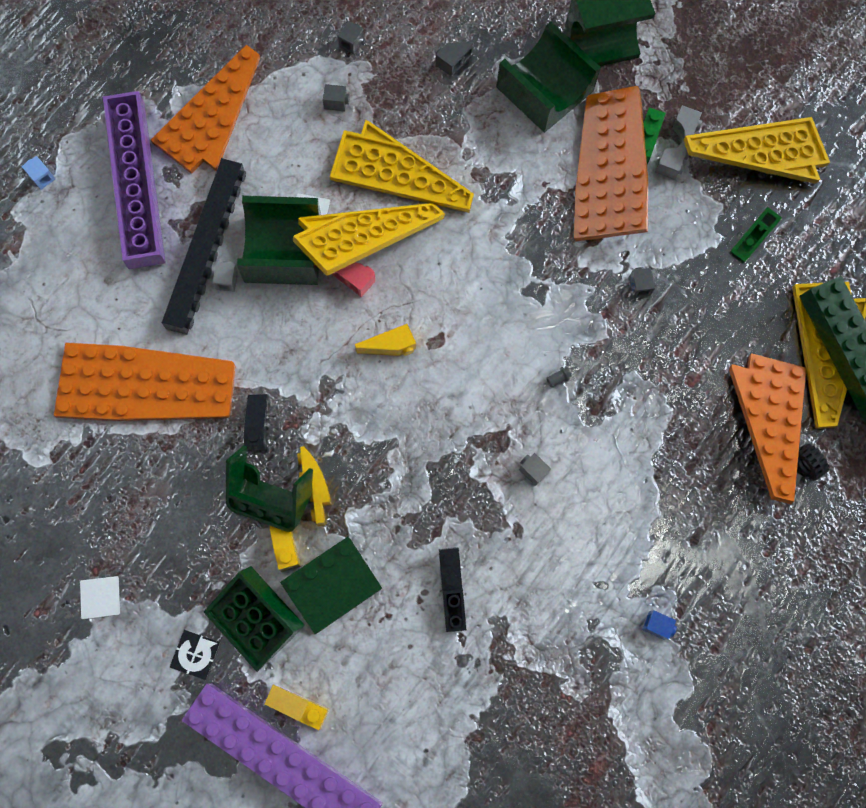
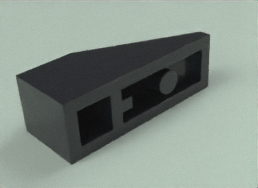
M267 394L248 395L244 424V446H247V451H267Z

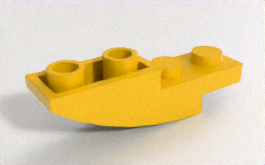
M303 446L300 447L301 453H297L298 464H302L303 471L299 472V478L309 468L313 469L310 502H314V509L311 510L312 522L316 521L317 526H324V506L331 505L330 494L317 462Z

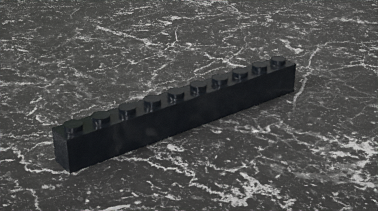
M221 158L161 322L167 330L187 335L189 329L191 330L194 325L193 317L200 308L199 300L201 295L205 294V284L207 279L211 277L212 264L217 260L218 247L223 243L224 230L228 229L230 213L234 212L235 199L239 197L241 182H244L246 178V171L242 163Z

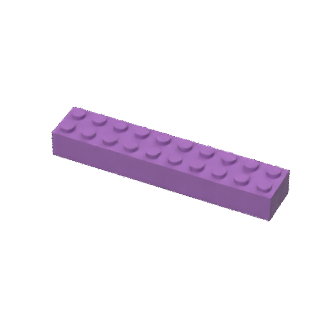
M139 91L103 96L123 262L128 269L164 264L166 261L145 103Z
M212 683L205 685L181 720L305 808H381L382 801Z

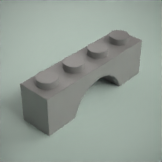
M683 105L681 106L672 127L680 138V145L664 150L655 173L674 180L678 174H682L685 167L683 161L689 157L683 139L687 135H694L695 130H699L702 120H699L702 112Z

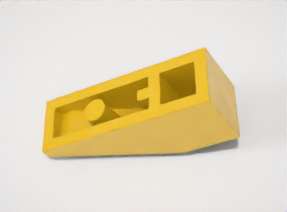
M408 324L355 344L357 354L407 356L416 349V342Z
M269 525L279 571L284 572L301 567L293 533Z
M274 684L264 703L317 730L322 728L329 712V708Z

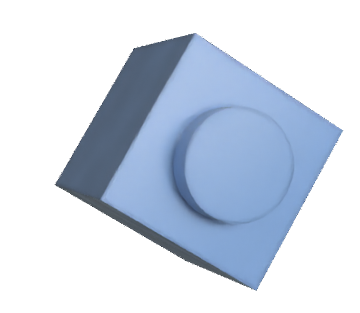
M37 156L21 166L40 190L55 180L54 176Z

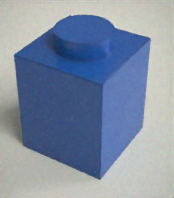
M652 610L649 611L642 630L663 640H669L676 632V620Z

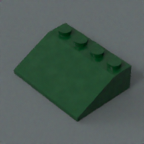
M349 536L280 582L315 635L383 589Z
M252 566L239 571L204 611L205 615L256 672L267 664L305 626Z

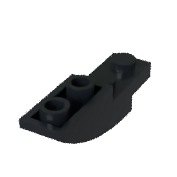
M459 547L438 549L446 632L465 631L467 629Z

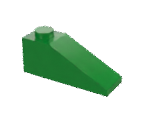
M767 207L733 247L731 252L746 262L781 221L782 217Z

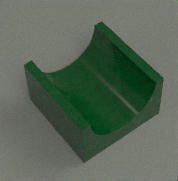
M571 0L564 34L599 66L636 59L641 55L637 40V22L654 19L655 11L651 0Z
M550 21L545 26L539 41L523 59L513 65L506 59L499 63L496 88L545 133L586 99L588 95L594 92L601 67Z
M242 195L245 217V244L242 258H237V267L244 283L318 285L319 268L293 242L294 235L305 231L298 224V218L321 215L318 198Z

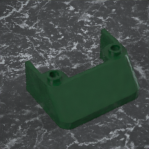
M243 445L226 460V505L234 513L286 532H292L298 526L311 498L313 469L309 468L293 484L292 492L260 481L259 470L254 465L247 463V446Z

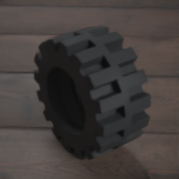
M805 444L799 448L797 468L810 480L815 481L829 471V464L824 459V455L818 449H815V446Z

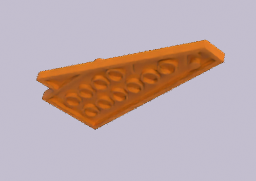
M245 45L151 139V142L191 174L203 162L217 171L260 61V55L248 45Z
M751 353L748 357L747 368L732 364L729 372L772 500L791 505L795 498L806 368Z

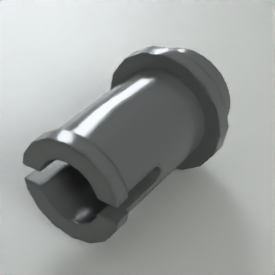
M561 367L560 371L546 377V380L550 387L553 388L565 380L568 381L572 375L567 367Z

